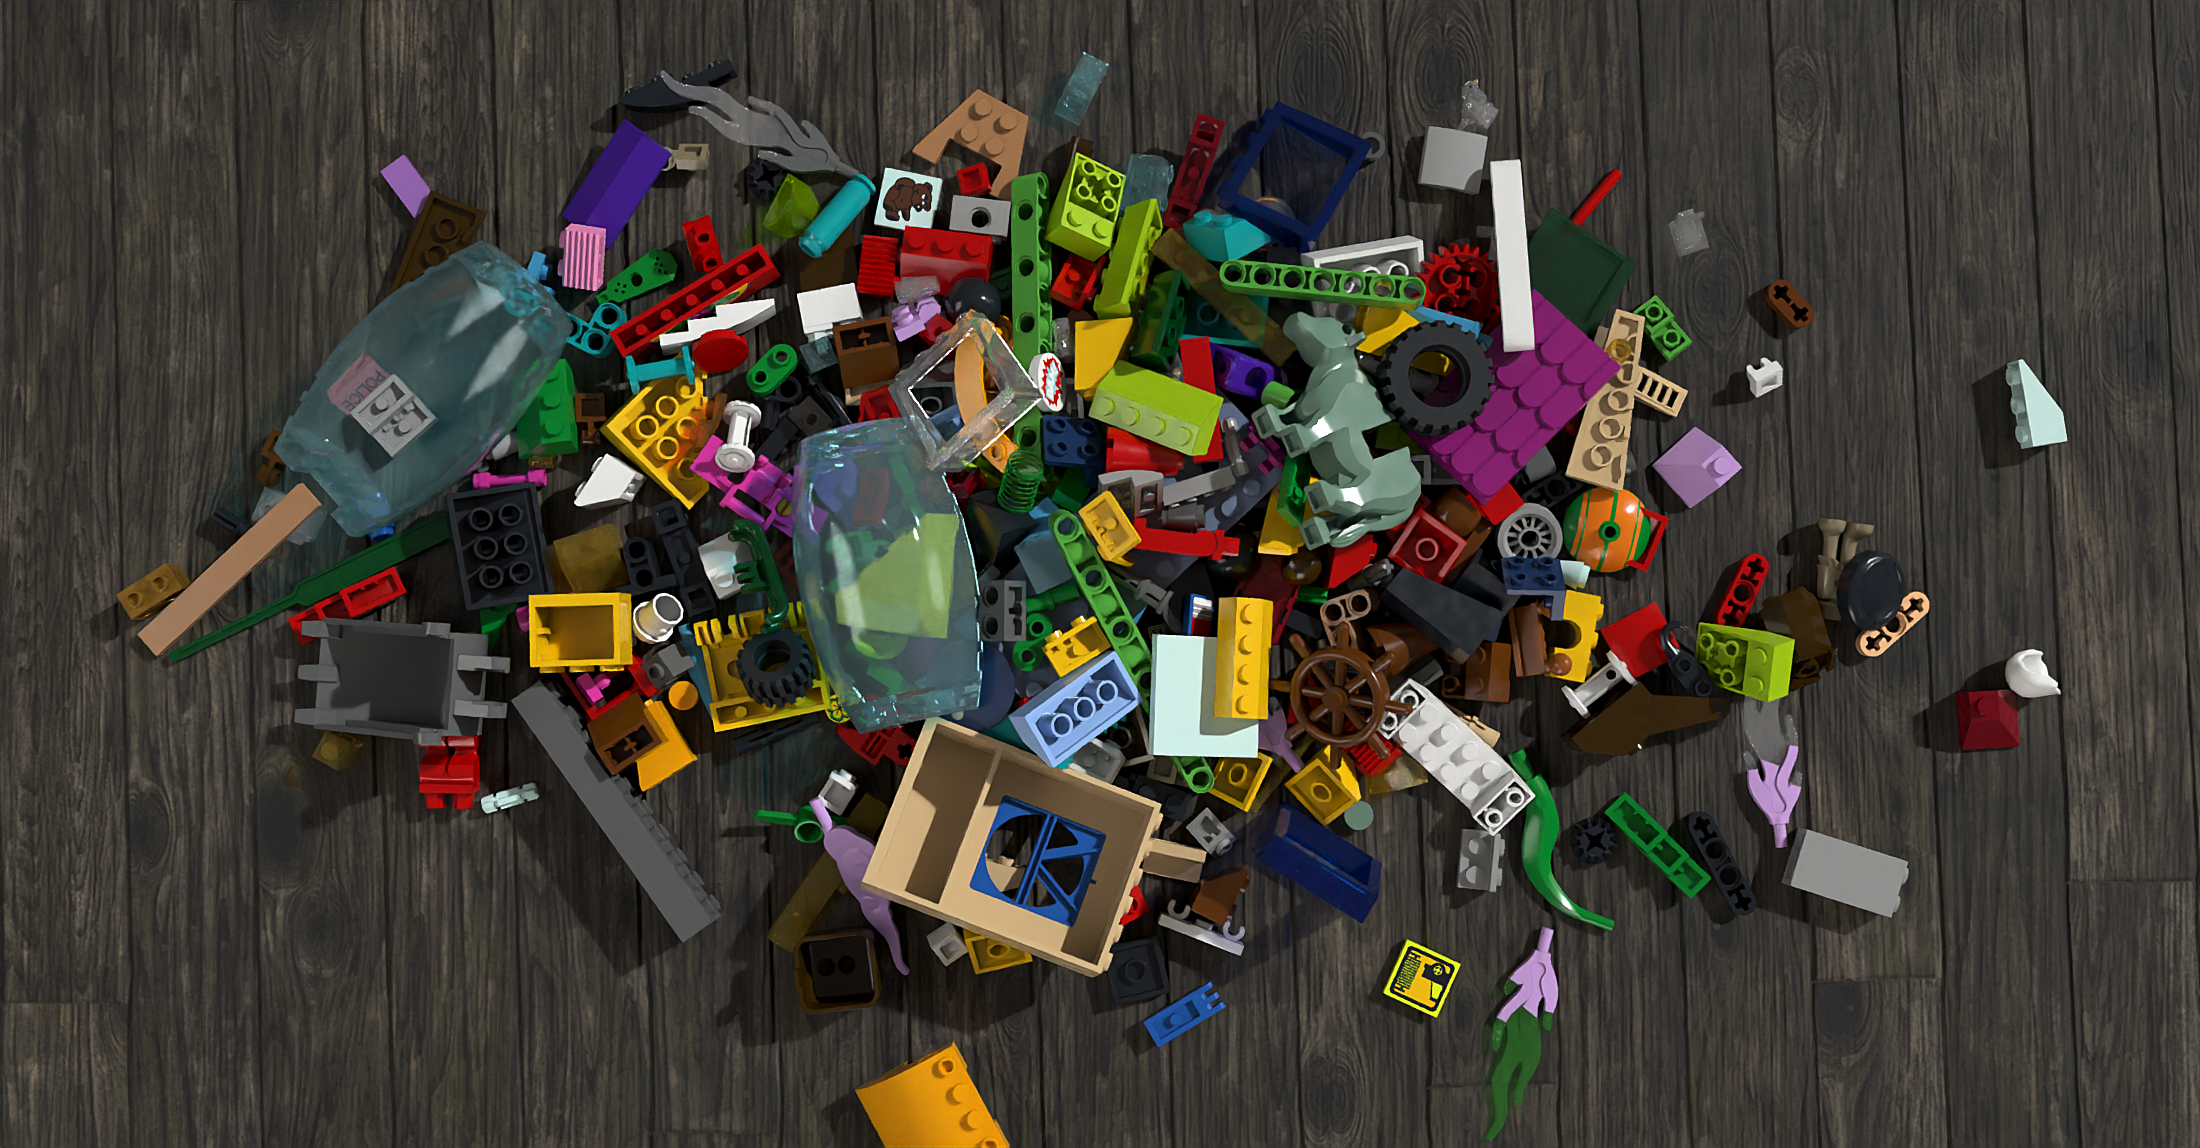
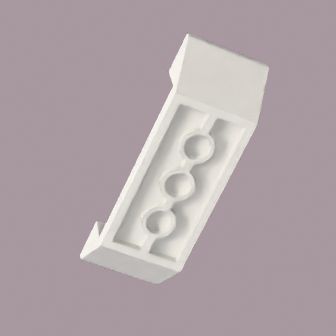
M1408 678L1390 695V700L1412 705L1413 712L1410 715L1389 712L1379 732L1388 740L1392 737L1470 809L1472 817L1492 836L1502 829L1535 797V794L1514 769L1427 688Z

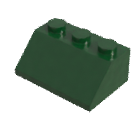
M1173 269L1155 275L1153 284L1149 285L1146 291L1147 304L1145 311L1139 315V331L1136 339H1133L1129 352L1136 365L1148 370L1171 374L1180 344L1179 340L1182 338L1194 297V291L1181 269Z

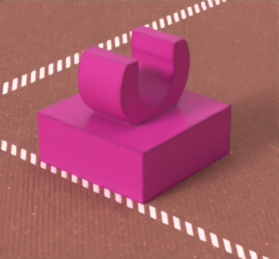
M586 672L576 679L575 684L592 708L602 701L604 696L600 691L609 686L611 681L604 672L593 680Z

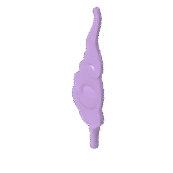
M820 797L812 799L809 803L822 826L821 829L825 835V849L836 860L845 884L860 902L861 909L867 920L887 940L896 967L903 975H908L910 970L902 960L899 932L892 920L893 915L889 907L891 900L859 888L876 843L869 837L859 834L851 826H837L831 820Z

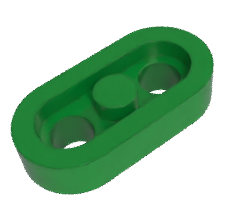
M786 344L775 345L748 371L747 384L754 394L765 396L772 393L796 369L798 359L794 349ZM780 354L787 355V359L784 362L777 361V357ZM763 374L766 376V380L761 383L757 382V376Z
M1034 613L1026 618V641H1017L1015 645L1013 661L1021 670H1034L1042 662L1044 652L1041 647L1047 644L1044 638L1051 635L1053 631L1050 618L1042 613ZM1035 622L1043 624L1044 629L1042 633L1036 634L1033 632L1032 625ZM1025 650L1033 653V659L1030 662H1025L1022 659V653Z

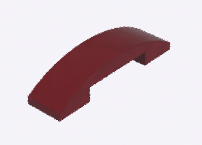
M1201 113L1197 114L1162 220L1164 226L1175 229L1194 218L1193 215L1198 208L1226 123L1225 121Z

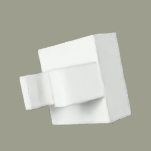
M1767 358L1760 359V369L1755 370L1751 365L1746 367V374L1750 381V390L1756 398L1782 385L1783 368L1777 361L1771 362Z

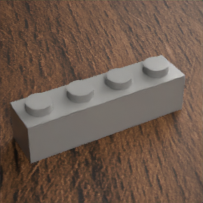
M1231 466L1164 486L1163 506H1168L1171 509L1180 506L1179 502L1185 500L1186 503L1196 501L1197 496L1204 495V498L1215 495L1214 491L1221 489L1222 492L1233 489L1232 485H1235L1236 482Z

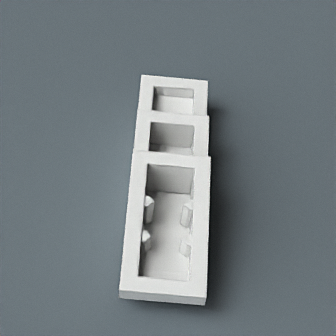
M774 299L715 306L717 317L687 320L689 331L659 335L663 355L681 353L682 346L688 345L690 349L691 343L694 340L696 342L700 340L701 335L708 331L729 329L736 331V335L754 328L776 315Z

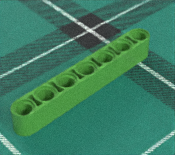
M1228 260L1223 263L1219 271L1223 289L1227 292L1409 311L1420 308L1426 294L1424 282L1419 278L1244 260ZM1230 271H1237L1241 274V278L1236 282L1228 281L1225 276ZM1259 274H1267L1271 280L1265 285H1260L1255 282V278ZM1289 277H1297L1301 283L1295 288H1290L1285 285L1284 281ZM1323 279L1329 282L1330 287L1325 291H1320L1315 288L1314 283ZM1353 282L1359 285L1360 290L1355 294H1350L1345 291L1344 286L1347 283ZM1379 285H1383L1389 289L1390 293L1387 296L1380 297L1375 294L1374 289ZM1413 288L1419 292L1420 296L1417 299L1411 300L1405 297L1404 291Z

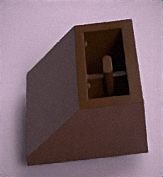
M890 316L832 327V337L843 389L899 378L900 367L897 346Z
M1481 642L1474 653L1462 665L1444 651L1442 667L1444 674L1442 675L1440 697L1509 703L1512 644Z
M638 692L627 697L587 724L595 749L612 775L620 774L669 741Z
M1239 864L1201 877L1188 903L1190 910L1222 926L1225 920L1231 921L1238 906L1235 902L1238 893H1245L1251 880L1248 878L1249 872L1246 867Z

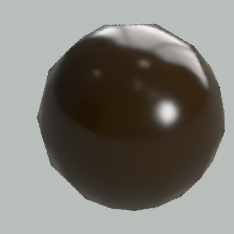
M1305 545L1298 547V553L1285 555L1282 560L1281 570L1284 577L1290 583L1300 586L1314 582L1322 570L1320 555L1314 549L1308 550Z

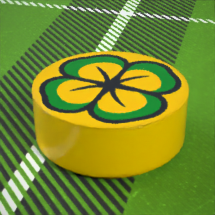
M842 693L830 697L831 708L825 709L829 719L837 723L850 720L855 713L853 699Z

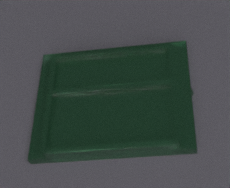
M1553 208L1549 209L1532 239L1527 244L1531 292L1534 289L1537 290L1567 320L1569 319L1585 335L1592 338L1637 264Z

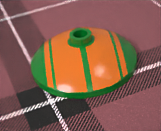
M1597 486L1584 491L1572 501L1564 515L1562 535L1568 552L1576 561L1584 562V565L1590 566V570L1615 572L1628 567L1629 565L1624 563L1629 560L1637 561L1644 553L1650 540V517L1643 515L1639 508L1646 509V507L1637 496L1626 489H1622L1621 493ZM1610 526L1614 527V534L1609 537L1605 536V529Z

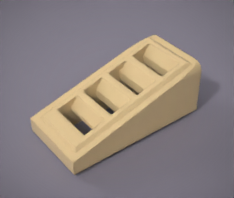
M1639 366L1634 399L1676 418L1688 391ZM1643 378L1647 381L1642 392H1640L1637 388ZM1654 383L1656 384V387L1652 396L1650 397L1647 395V393L1651 387V384ZM1663 387L1667 390L1662 401L1659 402L1657 398ZM1672 392H1674L1677 396L1672 407H1669L1667 403Z

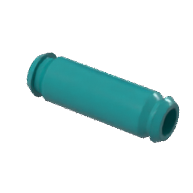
M862 174L853 175V180L847 181L804 231V237H799L798 244L806 254L815 259L822 257L821 252L827 251L870 201V195H875L876 187L866 176Z

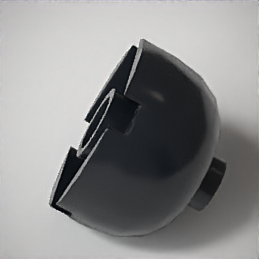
M965 277L955 281L947 295L945 293L943 297L945 316L960 331H962L970 309L994 323L995 326L997 325L1001 317V297L996 286L993 284L990 285L984 282V279L980 277Z
M1234 524L1224 533V537L1240 538L1238 557L1222 555L1220 561L1207 560L1208 556H1204V562L1209 571L1219 580L1224 582L1235 581L1237 583L1243 582L1254 575L1260 567L1262 554L1258 553L1259 540L1256 535L1247 527Z

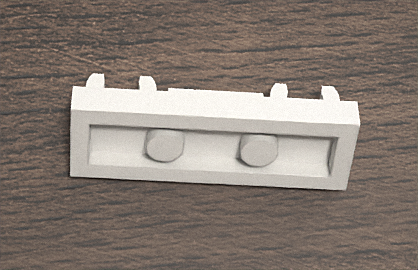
M1171 899L1168 903L1169 914L1161 911L1157 920L1158 924L1241 956L1244 945L1238 940L1244 936L1245 928L1243 926H1240L1237 934L1231 935L1228 933L1230 921L1226 920L1222 926L1223 934L1218 933L1212 929L1213 924L1197 918L1196 922L1185 920L1184 918L1190 913V907L1187 904L1182 913H1175L1173 907L1176 901L1174 899Z

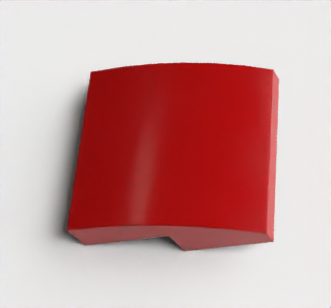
M1656 601L1629 613L1628 616L1600 630L1611 651L1621 662H1625L1626 668L1633 678L1667 662L1666 655L1659 644L1660 630L1667 622ZM1671 631L1669 633L1670 641L1674 646L1681 649Z

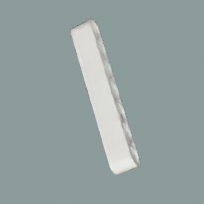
M1520 159L1490 162L1503 349L1504 352L1534 350V327Z

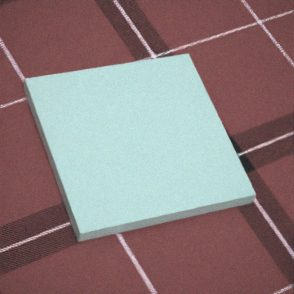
M1153 634L1148 755L1258 757L1259 719L1213 717L1217 637Z

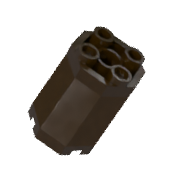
M1800 586L1789 593L1780 596H1770L1762 602L1763 609L1759 611L1756 623L1758 629L1795 639L1789 689L1795 690L1816 683L1821 679L1819 673L1823 669H1826L1828 673L1834 668L1837 654L1831 646L1819 602L1813 593Z

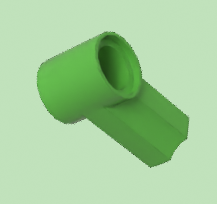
M1271 381L1262 393L1261 402L1264 406L1272 404L1276 409H1285L1295 403L1305 389L1284 386L1278 382Z

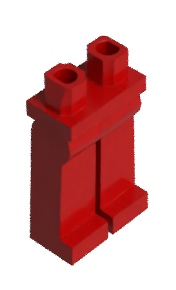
M1134 517L1131 519L1132 526L1142 540L1132 549L1197 557L1208 556L1207 560L1220 561L1222 555L1238 557L1240 538L1224 537L1225 530H1200L1192 534L1146 528V518Z

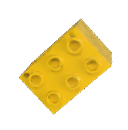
M631 594L529 595L530 667H540V673L565 672V666L570 667V672L595 671V665H599V671H624V665L633 664Z

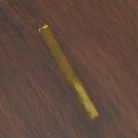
M1324 717L1320 719L1326 725L1329 724ZM1306 732L1292 749L1293 752L1300 759L1316 739ZM1285 759L1257 792L1250 806L1254 812L1260 809L1292 769Z

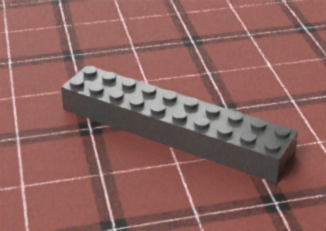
M554 679L539 680L511 700V702L682 943H684L722 916L718 911L721 909L720 904L713 895L708 896L703 890L702 886L704 883L697 872H691L685 864L687 859L684 853L678 847L674 848L668 840L670 834L661 823L657 825L651 816L653 810L644 799L640 801L634 793L636 786L628 776L623 777L621 773L616 775L610 773L597 753L588 727L583 721L585 720V714L576 704L573 706L568 700L569 692L560 681L556 682Z

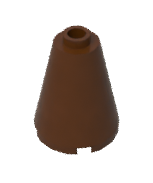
M1406 620L1370 624L1363 628V633L1374 661L1387 651H1393L1396 654V660L1385 668L1386 680L1392 679L1439 648Z

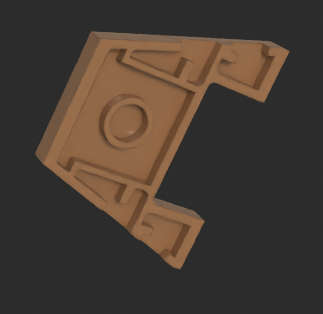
M977 89L917 144L912 152L936 166L950 141L965 147L1001 167L991 186L992 192L988 194L997 200L1009 201L1012 204V180L1019 175L1029 117Z

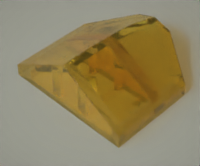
M1392 737L1390 739L1403 754L1380 776L1367 775L1371 794L1401 790L1428 783L1426 769Z

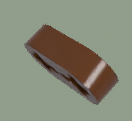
M1781 279L1774 281L1766 287L1764 292L1766 302L1790 328L1799 329L1810 324L1814 315L1813 309L1791 283ZM1783 288L1785 291L1782 294L1783 298L1775 299L1773 296L1776 293L1775 289ZM1794 310H1803L1804 314L1801 316L1803 320L1795 321L1793 319L1795 315Z

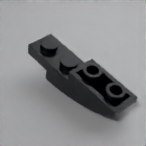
M719 59L710 63L708 69L700 73L691 72L686 74L679 83L672 74L657 75L651 79V83L643 87L635 86L628 89L619 100L627 110L641 113H669L687 110L716 100L717 97L713 88L738 77L729 59L725 61Z

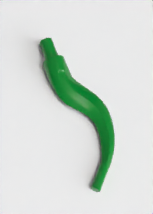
M1523 748L1510 752L1507 756L1514 771L1535 794V797L1525 806L1526 820L1521 844L1522 861L1530 881L1538 892L1560 911L1575 919L1611 932L1614 926L1613 920L1579 907L1568 898L1556 882L1550 864L1552 850L1559 831V817L1554 799L1542 773L1534 772Z

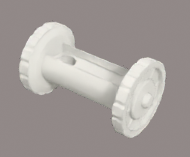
M735 400L729 402L723 408V420L730 426L727 444L720 446L716 450L715 461L719 467L726 471L742 473L748 471L754 465L755 455L748 448L750 429L759 425L762 413L751 402Z
M1611 650L1606 653L1610 662L1574 690L1567 685L1561 688L1569 699V704L1576 708L1585 719L1590 716L1587 707L1621 680L1625 679L1630 684L1636 681L1627 670L1625 662H1621ZM1614 670L1616 677L1613 680L1606 677L1607 671Z

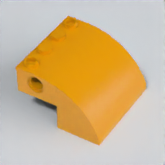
M954 1040L911 1064H908L906 1061L855 1089L885 1148H1009V1143L996 1119H992L966 1071L967 1065Z

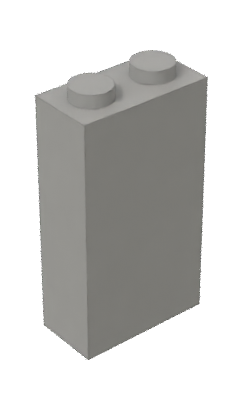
M1798 827L1781 883L1891 918L1893 912L1897 911L1900 904V896L1898 894L1901 884L1903 885L1908 878V861Z

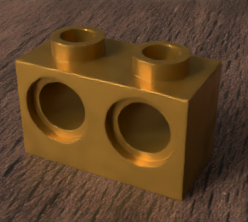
M165 563L116 594L132 620H147L166 608L192 583L180 564Z

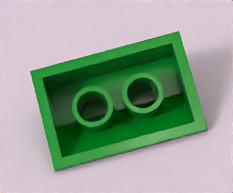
M566 359L535 362L514 376L519 458L521 460L578 453L573 371Z

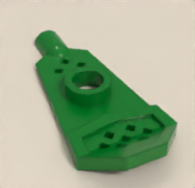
M654 248L607 283V290L595 297L600 305L611 300L621 303L657 287L674 282L679 265L673 254ZM641 276L642 283L639 286H634L632 284L633 277Z

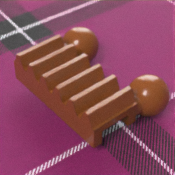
M1543 600L1541 603L1512 607L1508 611L1517 677L1540 675L1552 672L1556 676H1565L1572 669V660L1564 653H1556L1547 661L1548 655L1545 651L1547 646L1544 641L1545 632L1542 629L1543 620L1541 614L1550 618L1549 609L1544 608Z

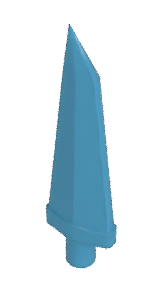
M1423 306L1416 310H1406L1410 316L1420 323L1425 321L1433 323L1435 320H1445L1446 324L1451 325L1454 322L1462 325L1461 330L1464 332L1470 330L1477 335L1474 340L1478 344L1483 342L1486 348L1489 349L1492 343V337L1480 333L1483 326L1480 322Z
M688 623L678 627L682 638L680 643L695 663V666L688 672L712 718L709 704L713 703L702 646H697L696 636L693 637Z

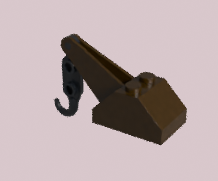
M1671 621L1665 624L1659 633V644L1666 655L1670 672L1691 697L1651 695L1640 681H1634L1632 684L1626 681L1589 711L1590 716L1587 719L1582 717L1560 735L1570 749L1581 752L1620 756L1628 754L1632 756L1644 746L1642 741L1648 735L1723 719L1729 715L1731 710L1730 704L1727 700L1716 697L1715 683L1691 654L1674 646L1669 639V633L1673 629L1680 628L1685 632H1689L1690 628L1685 623Z

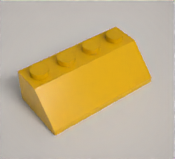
M1243 597L1219 598L1213 717L1268 720L1272 601Z

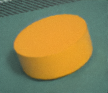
M680 681L670 688L669 701L676 709L688 710L698 703L699 692L692 682Z

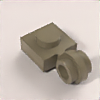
M679 144L678 150L664 147L672 155L661 171L672 169L675 163L677 169H687L689 171L707 168L710 155L709 144Z

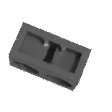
M980 581L979 641H1026V581Z

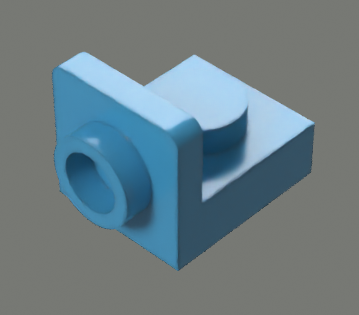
M534 251L522 284L530 288L529 293L536 297L545 299L546 295L555 298L557 292L542 285L543 281H547L552 273V259L545 254Z

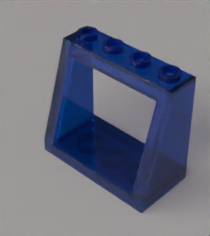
M1277 101L1273 109L1267 107L1259 121V123L1263 124L1258 133L1253 131L1247 140L1245 147L1249 149L1245 156L1239 155L1231 168V171L1234 172L1231 180L1227 181L1224 179L1216 193V195L1220 196L1217 206L1239 219L1248 221L1276 241L1286 243L1291 248H1296L1297 253H1308L1314 247L1373 144L1359 136ZM1279 120L1349 160L1311 227L1237 193Z
M1281 801L1251 851L1261 862L1362 924L1378 899L1382 863Z

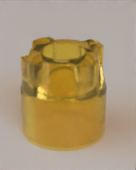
M1614 339L1608 345L1606 353L1615 362L1622 365L1631 355V345L1625 339ZM1612 350H1620L1622 357L1615 358L1612 355Z
M555 455L528 459L530 469L554 468L556 464Z

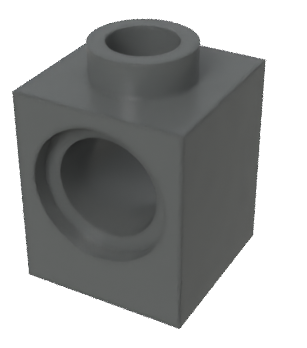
M678 641L657 652L641 665V668L654 687L659 690L679 679L694 667L695 663Z

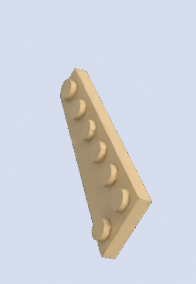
M1616 309L1604 352L1617 362L1621 369L1586 404L1564 476L1621 493L1624 485L1627 448L1630 438V425L1645 317Z

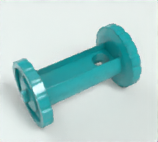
M688 345L682 346L681 358L635 365L632 355L626 356L628 370L626 376L630 380L633 395L639 394V382L686 374L689 384H695L693 372L695 363L691 361Z

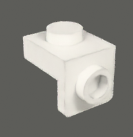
M843 769L840 772L836 770L831 772L830 778L818 796L826 808L839 816L843 814L860 786L854 782L856 777Z

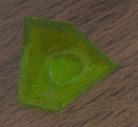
M787 174L761 225L782 238L803 235L804 231L822 212V208L811 187L793 175Z

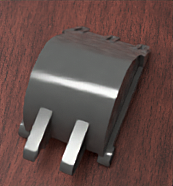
M323 618L321 621H302L301 635L321 638L319 664L299 665L298 679L317 682L316 707L295 709L294 722L312 725L314 729L413 740V744L441 745L442 736L482 735L483 717L506 718L507 703L484 700L486 671L510 673L511 658L488 656L489 635L450 632L451 624L422 622L421 625L338 618Z

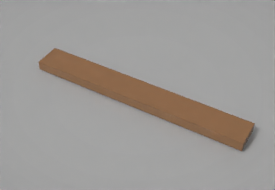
M304 483L295 486L137 635L156 656L162 655L313 515L322 504Z

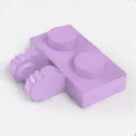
M933 296L918 300L916 307L913 304L910 306L905 304L892 311V315H890L892 327L899 342L925 330L924 324L928 323L936 313H941V306Z

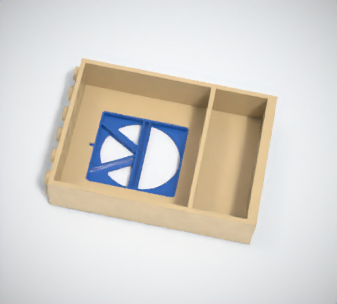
M928 713L859 888L1093 978L1103 973L1104 970L1107 971L1110 966L1113 954L1109 953L1111 945L1114 942L1117 943L1120 938L1123 925H1120L1119 922L1124 913L1128 914L1133 897L1129 896L1134 885L1138 886L1142 877L1143 869L1139 868L1144 858H1148L1152 849L1153 841L1149 839L1154 830H1158L1162 821L1163 814L1159 813L1162 804L1070 768H1051L1037 755ZM1022 815L1045 816L1013 901L1005 896L990 878L986 866L987 845L994 831L1004 822ZM1056 822L1066 827L1078 842L1077 845L1046 850ZM1081 856L1084 861L1081 880L1073 893L1066 895L1041 862ZM1035 877L1040 880L1056 900L1055 904L1045 907L1026 905Z

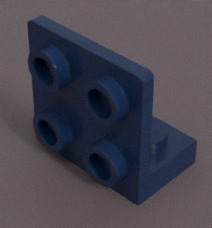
M1043 415L1044 463L1046 465L1080 468V474L1085 476V487L1097 488L1098 475L1102 474L1105 467L1101 421Z
M1520 556L1501 558L1500 564L1505 594L1544 595L1543 605L1544 608L1549 609L1550 619L1563 620L1566 588L1560 559H1553L1551 557L1523 558Z

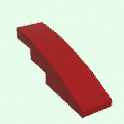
M1209 336L1179 340L1184 383L1216 395ZM1219 416L1207 454L1193 456L1194 464L1224 460Z
M392 567L339 591V594L314 604V607L288 618V621L299 644L303 646L318 639V637L301 635L302 621H321L323 618L357 620L407 594V591L396 568Z

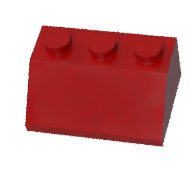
M905 225L900 258V291L944 297L955 281L965 277H980L984 279V282L989 283L994 253L992 236Z

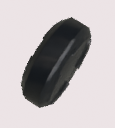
M1865 550L1856 554L1845 565L1838 580L1836 598L1837 608L1842 619L1851 627L1875 631L1885 627L1895 617L1905 593L1904 573L1898 560L1889 553Z

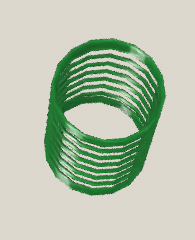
M1023 450L1015 451L1009 455L997 496V501L1002 508L1017 514L1026 513L1032 509L1044 470V463L1039 456ZM1015 454L1030 455L1039 460L1042 467L1040 466L1041 471L1038 470L1037 474L1032 475L1020 473L1014 468H1028L1012 467L1011 465L1026 462L1010 464V461L1017 458L1036 461L1027 457L1009 459ZM1010 473H1013L1015 475L1007 478V475H1009ZM1013 477H1019L1027 480L1035 479L1036 482L1033 483L1032 481H1030L1031 483L1029 484L1022 483L1013 479ZM1018 482L1026 484L1030 488H1023L1012 484L1013 486H1008L1007 483ZM1011 489L1014 492L1026 494L1031 499L1029 502L1015 503L1026 504L1032 502V504L1027 507L1012 506L1020 509L1028 508L1026 510H1013L1002 504L999 495L1003 500L1001 492L1006 491L1010 494L1007 490Z

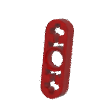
M1750 554L1741 559L1716 610L1714 624L1725 626L1726 620L1722 616L1723 614L1731 613L1733 606H1728V602L1735 606H1741L1742 610H1734L1732 619L1735 620V623L1728 624L1727 626L1742 627L1769 571V563L1764 556ZM1757 560V567L1760 568V571L1753 572L1749 579L1755 581L1754 585L1750 581L1741 580V575L1748 577L1751 568L1747 566L1748 562L1751 563ZM1738 585H1744L1749 591L1748 598L1743 602L1738 601L1734 596V590Z

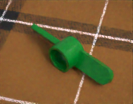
M811 806L801 807L795 814L765 810L754 812V820L793 825L795 837L801 842L814 843L823 837L822 826ZM829 815L837 826H851L859 834H862L864 831V823L859 818ZM813 823V824H815V825L807 826V825H803V824Z

